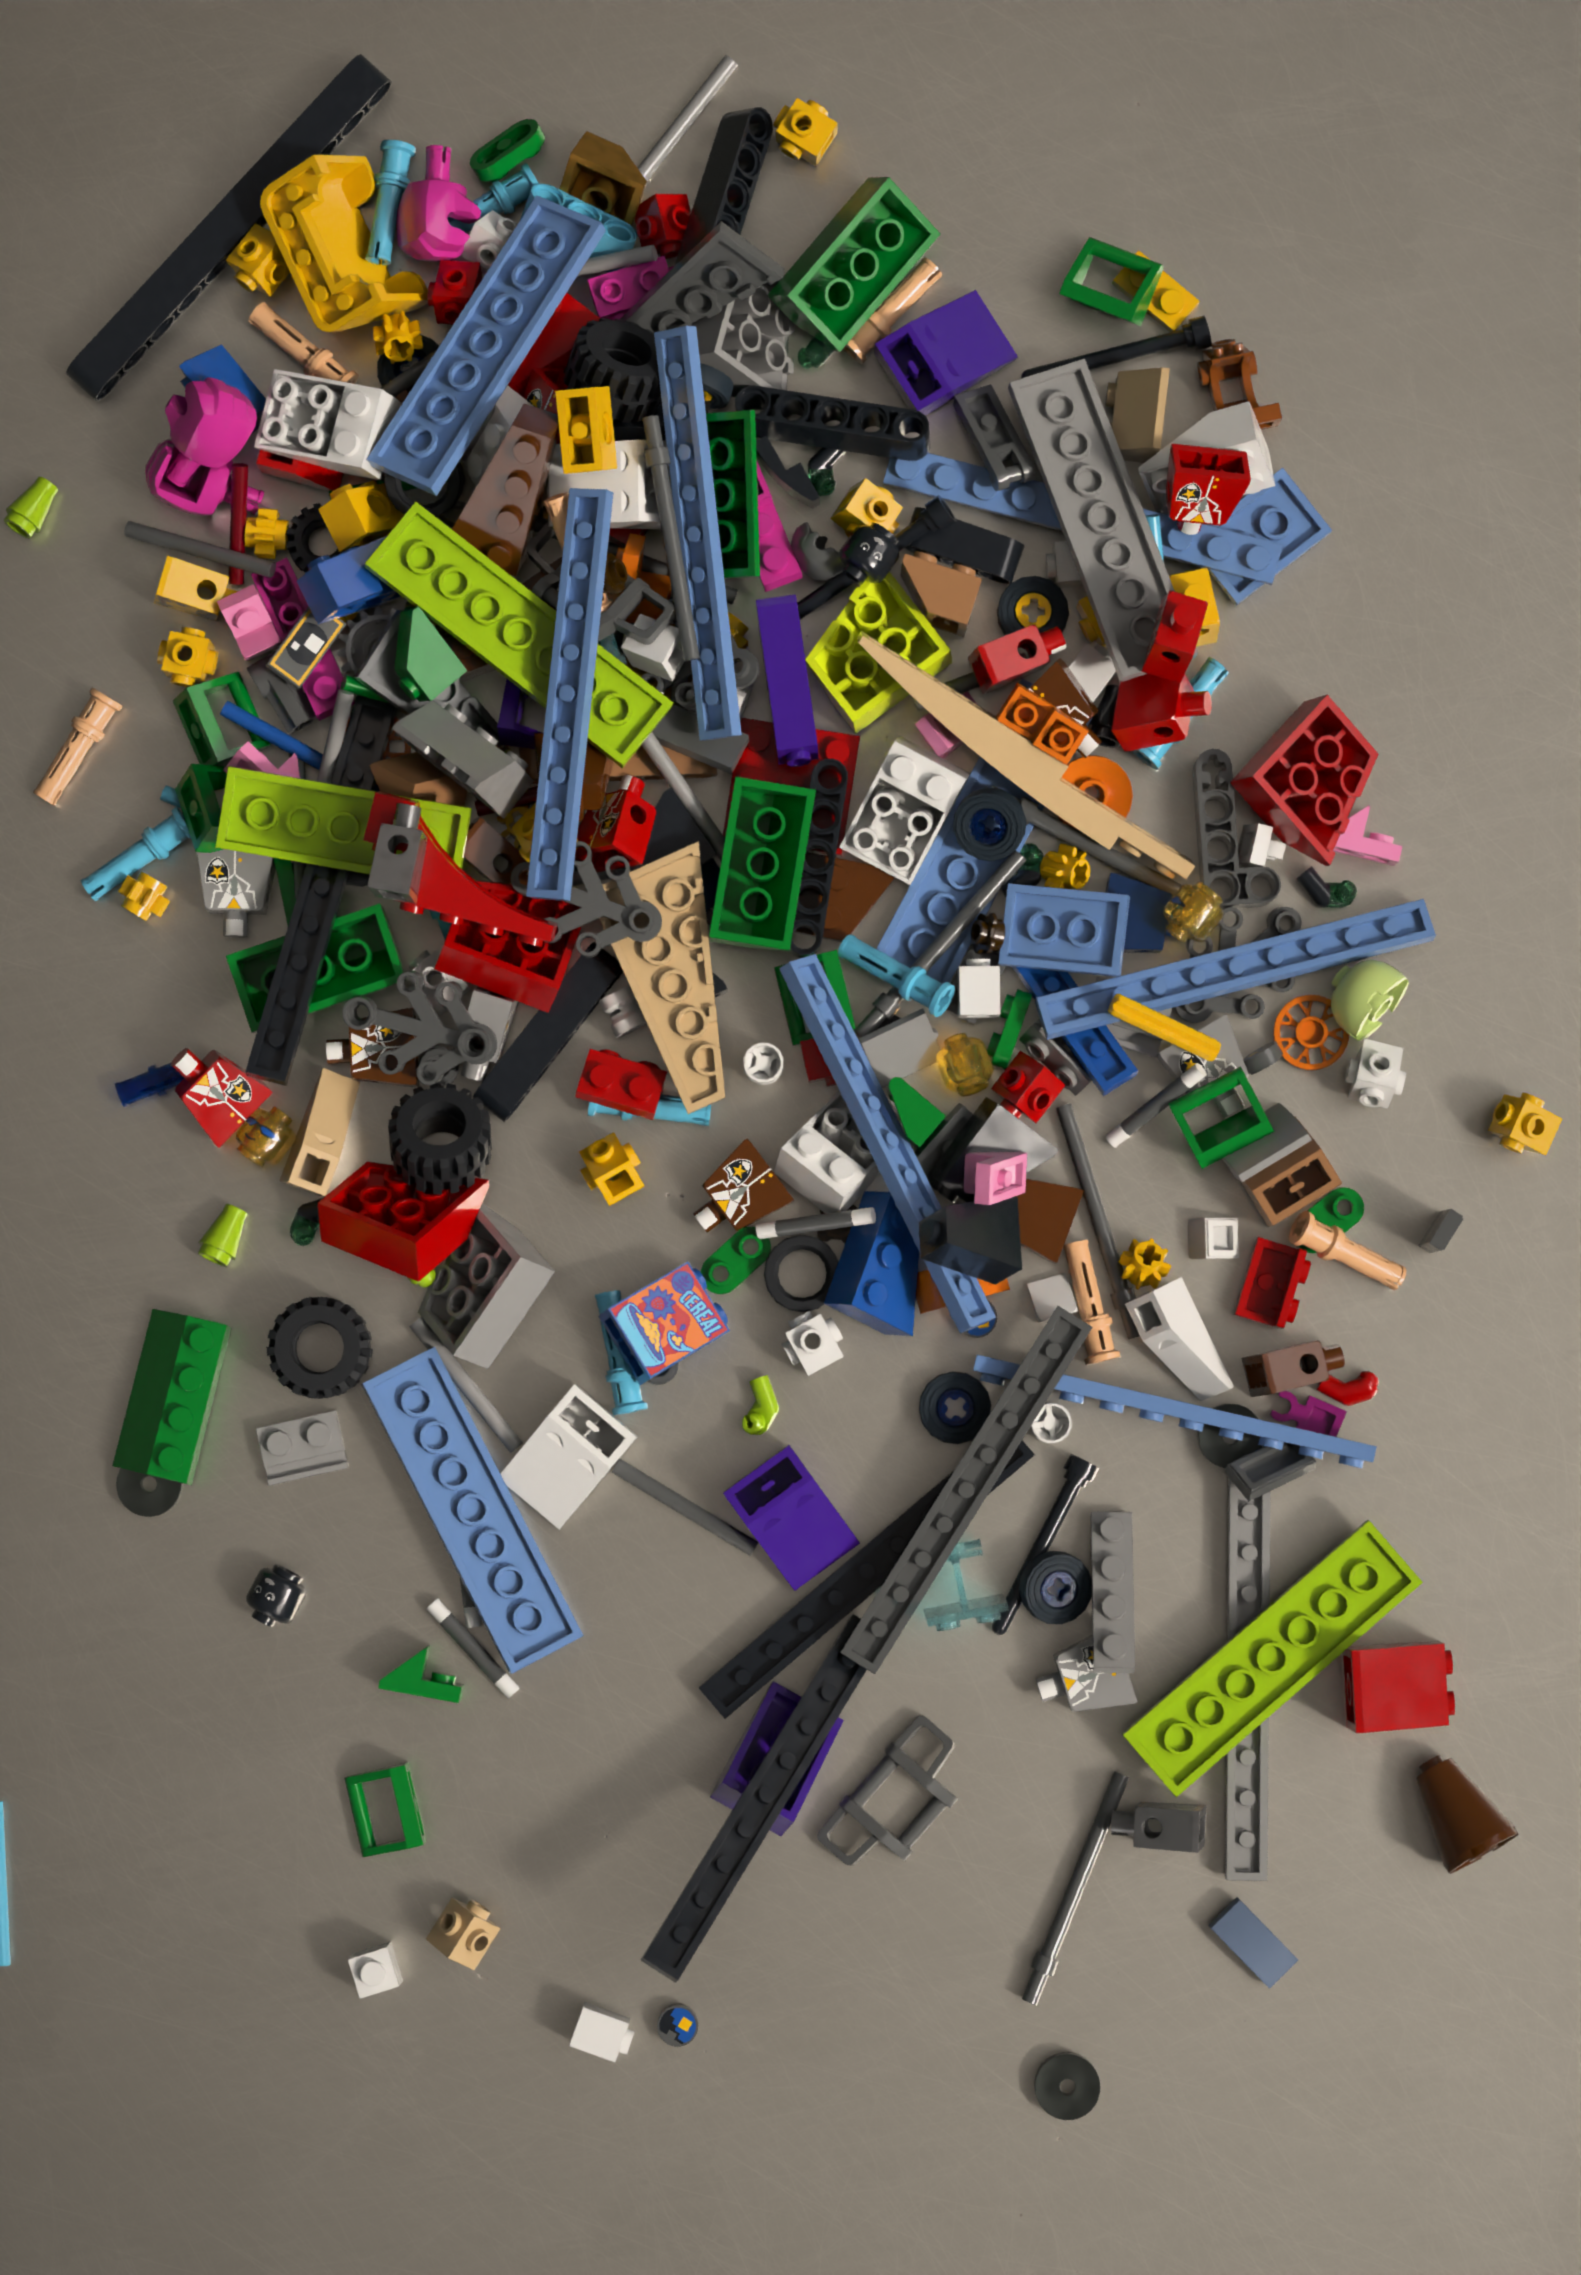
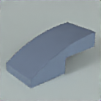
M1238 1897L1208 1925L1269 1989L1298 1961L1290 1950Z

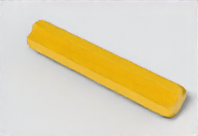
M1116 994L1111 1000L1108 1012L1112 1016L1205 1060L1214 1061L1217 1057L1221 1043L1216 1039L1121 994Z

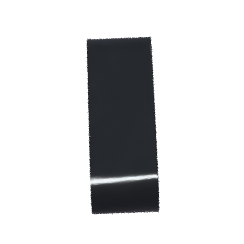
M914 508L909 525L922 517L921 512L925 508ZM956 519L957 522L946 530L942 531L939 529L936 532L930 530L904 548L912 553L918 551L932 555L938 559V562L949 566L959 564L976 571L975 575L992 581L1011 584L1025 546L1010 537Z

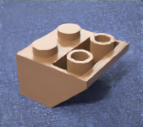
M915 551L913 556L904 554L900 576L915 605L933 628L964 637L980 590L982 578L975 576V570L963 565L953 564L951 569L936 564L938 560L936 557L923 552Z
M1310 1134L1309 1136L1312 1141L1241 1182L1268 1227L1274 1226L1342 1184L1324 1152Z

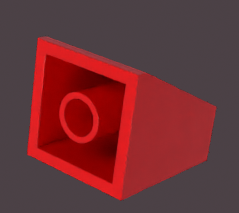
M1433 1641L1354 1645L1348 1647L1342 1653L1346 1728L1355 1733H1370L1449 1725V1716L1455 1715V1698L1453 1691H1447L1446 1675H1452L1453 1660L1451 1650H1445V1643Z

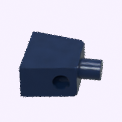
M1116 873L1109 874L1105 893L1130 896L1124 953H1160L1163 950L1165 936L1188 940L1192 916L1170 912L1169 901L1172 899L1171 893Z

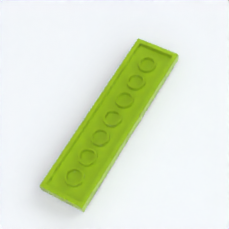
M415 502L366 561L365 568L413 606H419L426 616L546 709L556 610L419 503ZM598 644L587 741L623 769L672 708L673 702Z
M1366 1520L1126 1729L1122 1735L1174 1796L1178 1797L1423 1582L1370 1520Z

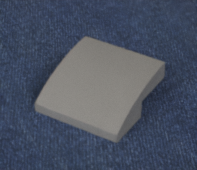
M1278 1103L1265 1111L1275 1132L1221 1159L1239 1181L1247 1180L1312 1141L1304 1127L1282 1104Z

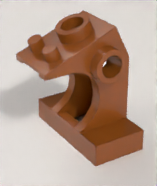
M1235 339L1216 341L1211 344L1212 349L1202 351L1203 361L1197 362V370L1201 385H1208L1213 411L1249 401L1261 430L1279 426L1282 420L1279 403L1259 407L1251 382V376L1258 373L1253 351H1249L1243 343H1236ZM1239 378L1244 400L1224 404L1219 382Z

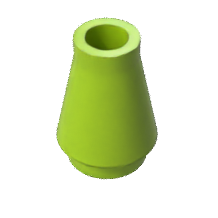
M39 476L22 495L6 508L8 514L4 518L5 524L19 535L28 539L34 533H39L53 498L58 492V488L47 479Z
M225 1204L223 1211L198 1242L201 1245L198 1254L215 1264L227 1267L230 1260H235L244 1221L248 1214L238 1207Z

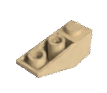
M325 1068L321 1069L279 1180L280 1182L318 1196L326 1197L342 1153L360 1085L359 1081Z

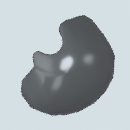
M805 522L796 528L791 541L793 553L802 572L815 580H827L843 572L842 570L845 565L840 559L839 552L831 547L825 549L828 538L826 536H819L817 532H812L809 523Z

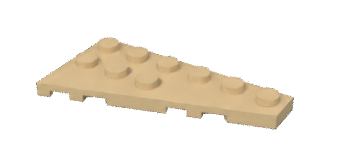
M699 841L630 872L629 875L641 901L649 902L659 910L662 917V927L658 935L650 941L636 942L627 937L611 944L688 1115L725 1098ZM611 880L602 884L609 901L625 906L616 881ZM639 914L634 918V925L637 928H645L649 924V918L645 914ZM604 916L599 918L604 930L619 923Z

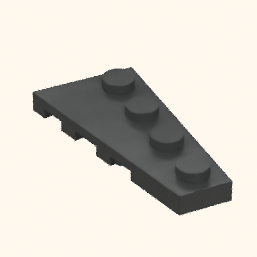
M721 221L620 319H623L625 322L639 324L640 327L648 329L653 333L682 326H691L692 323L705 316L709 319L722 312V307L738 298L742 301L755 294V290L759 286L767 282L773 284L782 279L784 268Z
M396 610L353 678L405 715H409L431 701L419 702L417 699L412 700L405 694L398 683L401 678L394 669L400 612L402 610ZM460 678L433 699L442 708H445L448 703L468 718L464 724L474 731L481 727L498 741L495 746L500 749L502 745L499 742L498 723L478 699L472 696L461 684Z

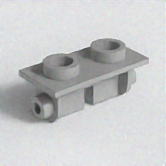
M1040 1018L1019 1038L1025 1045L1027 1052L1034 1059L1041 1061L1065 1084L1064 1088L1069 1089L1075 1096L1092 1081L1071 1050L1068 1052L1063 1047L1066 1043L1062 1037L1046 1040Z

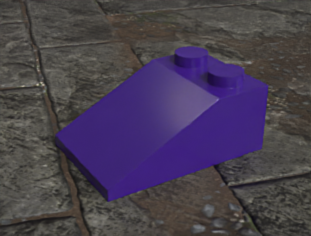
M774 1681L770 1684L729 1758L710 1798L733 1809L801 1696ZM838 1717L772 1825L770 1831L782 1836L794 1823L844 1721L843 1719Z

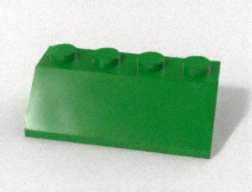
M868 177L767 296L795 325L834 351L841 352L941 233L890 177Z
M755 410L706 413L724 579L760 576Z
M735 776L709 941L747 948L790 951L816 794L815 789Z
M380 903L336 918L308 1014L397 984V979L404 973L389 921ZM285 936L226 955L251 1033L258 1030Z
M152 1309L113 1467L192 1486L232 1330L231 1327L188 1315Z

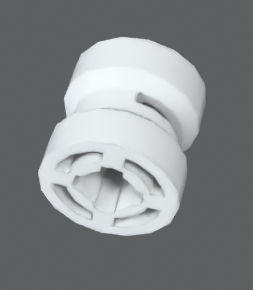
M630 986L613 992L599 1001L604 1013L611 1016L613 1021L611 1028L616 1038L647 1025Z
M758 1043L751 1046L744 1056V1071L747 1077L759 1085L774 1083L783 1071L781 1051L770 1043Z
M1045 1403L1030 1429L1038 1440L1044 1443H1057L1063 1441L1069 1435L1072 1428V1419L1069 1412L1063 1406L1057 1403Z

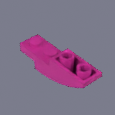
M757 462L759 578L765 592L801 579L803 576Z
M287 557L276 562V570L272 578L255 573L251 574L281 642L308 606L296 582L298 580ZM330 648L302 685L319 721L333 714L337 693L341 689L343 679L342 672Z

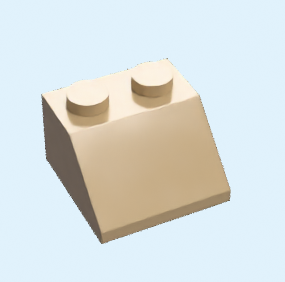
M1161 367L1119 371L1116 382H1108L1105 406L1113 407L1110 425L1124 461L1145 463L1161 449L1170 368Z

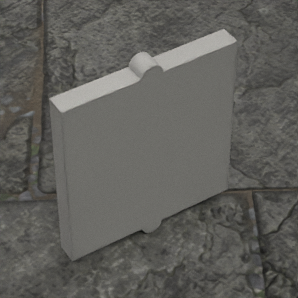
M923 1008L859 1038L867 1059L882 1088L888 1086L890 1080L894 1077L902 1079L944 1059L936 1040L939 1034L935 1028L931 1027Z

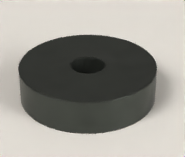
M1223 1404L1213 1408L1258 1419L1251 1410L1238 1404ZM1204 1424L1203 1431H1198L1197 1433L1198 1445L1203 1455L1211 1463L1222 1468H1226L1227 1464L1262 1448V1445H1258L1260 1437L1244 1433L1242 1441L1236 1440L1235 1443L1228 1444L1224 1441L1223 1436H1219V1427Z
M120 1468L116 1481L117 1493L122 1504L134 1514L145 1517L158 1516L168 1512L178 1502L182 1493L183 1483L152 1476L155 1478L157 1486L154 1491L148 1492L143 1488V1480L150 1475Z
M1062 2052L1050 2056L1041 2064L1035 2076L1034 2089L1039 2104L1049 2115L1061 2120H1075L1088 2114L1096 2105L1100 2095V2080L1094 2066L1085 2057L1072 2052ZM1065 2079H1070L1075 2083V2088L1070 2093H1064L1060 2090V2084Z

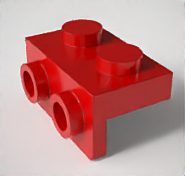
M590 1049L575 1098L653 1120L665 1087L668 1071L661 1070L658 1065L649 1061L634 1062L624 1059L618 1053L611 1050L602 1049L597 1051Z
M1257 1237L1234 1315L1279 1329H1284L1286 1322L1293 1323L1300 1301L1294 1299L1298 1283L1305 1284L1311 1266V1261L1305 1260L1307 1250L1296 1249Z

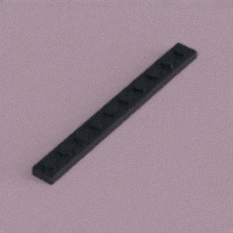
M357 695L331 784L374 791L376 780L369 765L383 760L397 708L390 703ZM308 863L306 865L245 1073L248 1077L287 1086L350 871Z
M1023 1440L989 1494L1035 1455ZM954 1470L699 1687L724 1719L737 1710L884 1584Z
M854 1614L848 1619L640 1959L675 1983L686 1969L867 1670L840 1653L861 1618Z

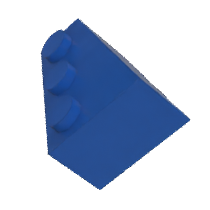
M864 1191L858 1209L873 1207L876 1213V1222L873 1224L851 1226L824 1304L885 1335L913 1336L919 1250L900 1211L895 1205L891 1193Z

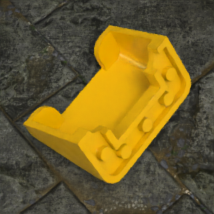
M312 155L270 183L261 195L260 206L267 224L314 324L324 332L348 330L383 320L384 314L389 316L391 314H400L402 311L408 313L428 303V289L420 275L411 271H402L391 277L386 265H382L381 259L379 260V265L365 260L371 233L359 207L368 202L376 190L375 176L366 156Z

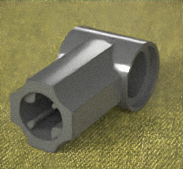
M271 653L246 669L264 699L268 698L287 732L291 734L310 725L317 717L302 688L297 690L265 666L273 655Z

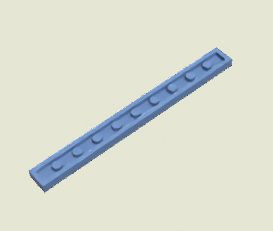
M682 326L655 332L654 337L666 444L671 462L669 471L673 504L700 659L691 661L700 740H713L740 736L742 732L696 326Z
M931 453L917 461L889 458L883 484L886 486L933 498L939 495L944 501L1062 531L1043 482L1032 480L1021 483L1020 481L1010 483L1009 488L995 491L985 467ZM1143 509L1145 516L1158 514L1160 517L1164 558L1268 585L1273 584L1283 547L1282 544L1202 524L1197 534L1188 535L1178 529L1177 521L1170 519L1169 515Z
M569 489L526 897L534 899L570 901L614 494L607 489Z
M1420 899L1130 973L1121 977L1036 998L1035 1004L1046 1040L1123 1021L1108 1012L1111 1000L1116 994H1121L1158 1012L1434 941L1436 934L1425 901Z
M816 954L790 961L779 968L787 983V987L920 1252L919 1222L942 1207ZM924 1260L960 1334L996 1318L977 1278Z
M977 1355L973 1371L981 1373L980 1381L1004 1386L1005 1378L1012 1379L1020 1364ZM1064 1374L1054 1390L1061 1391L1059 1399L1083 1404L1084 1397L1101 1400L1099 1408L1123 1413L1124 1406L1140 1409V1418L1163 1423L1164 1415L1180 1418L1179 1427L1201 1432L1203 1431L1204 1424L1220 1428L1219 1436L1242 1441L1244 1433L1260 1437L1258 1445L1279 1450L1283 1449L1284 1443L1300 1446L1298 1454L1318 1459L1323 1458L1324 1452L1340 1455L1338 1463L1357 1468H1363L1364 1461L1373 1462L1377 1446Z

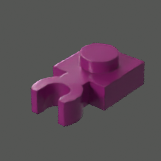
M1288 1391L1279 1392L1278 1396L1290 1402V1410L1286 1414H1280L1272 1410L1270 1413L1272 1418L1281 1422L1292 1419L1297 1421L1295 1428L1337 1437L1347 1411L1310 1395L1305 1406L1298 1403L1297 1398Z

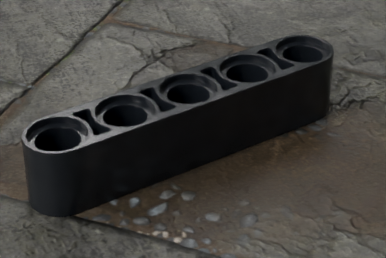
M755 107L729 112L722 117L675 265L721 221L741 235L773 133V122L766 109Z
M761 386L743 388L735 398L736 411L762 410L760 413L755 414L756 438H762L767 435L769 440L907 461L922 459L930 450L929 421L922 412L917 410ZM790 415L801 416L799 419L796 420L786 419ZM836 420L841 422L836 426L825 425L829 421ZM872 426L880 428L876 432L864 431L866 428ZM910 432L920 434L915 438L904 437L905 434Z
M833 758L819 761L811 775L809 789L816 790L812 814L819 809H827L833 813L835 821L831 827L820 829L813 824L811 819L806 854L812 849H821L827 854L828 863L820 869H814L804 860L799 895L803 890L813 888L821 894L822 902L818 907L808 909L800 904L798 897L792 936L796 930L807 928L816 937L814 945L808 949L798 948L791 939L790 952L799 958L816 954L820 949L823 939L848 782L846 767L840 761ZM826 769L835 770L841 777L840 784L833 789L824 788L818 781L819 774Z
M592 942L585 952L593 951L597 943ZM603 948L592 958H586L581 955L563 978L549 1013L538 1010L478 1087L473 1098L479 1097L485 1108L503 1122H506L593 1012L599 1001L620 977L623 970L619 961Z

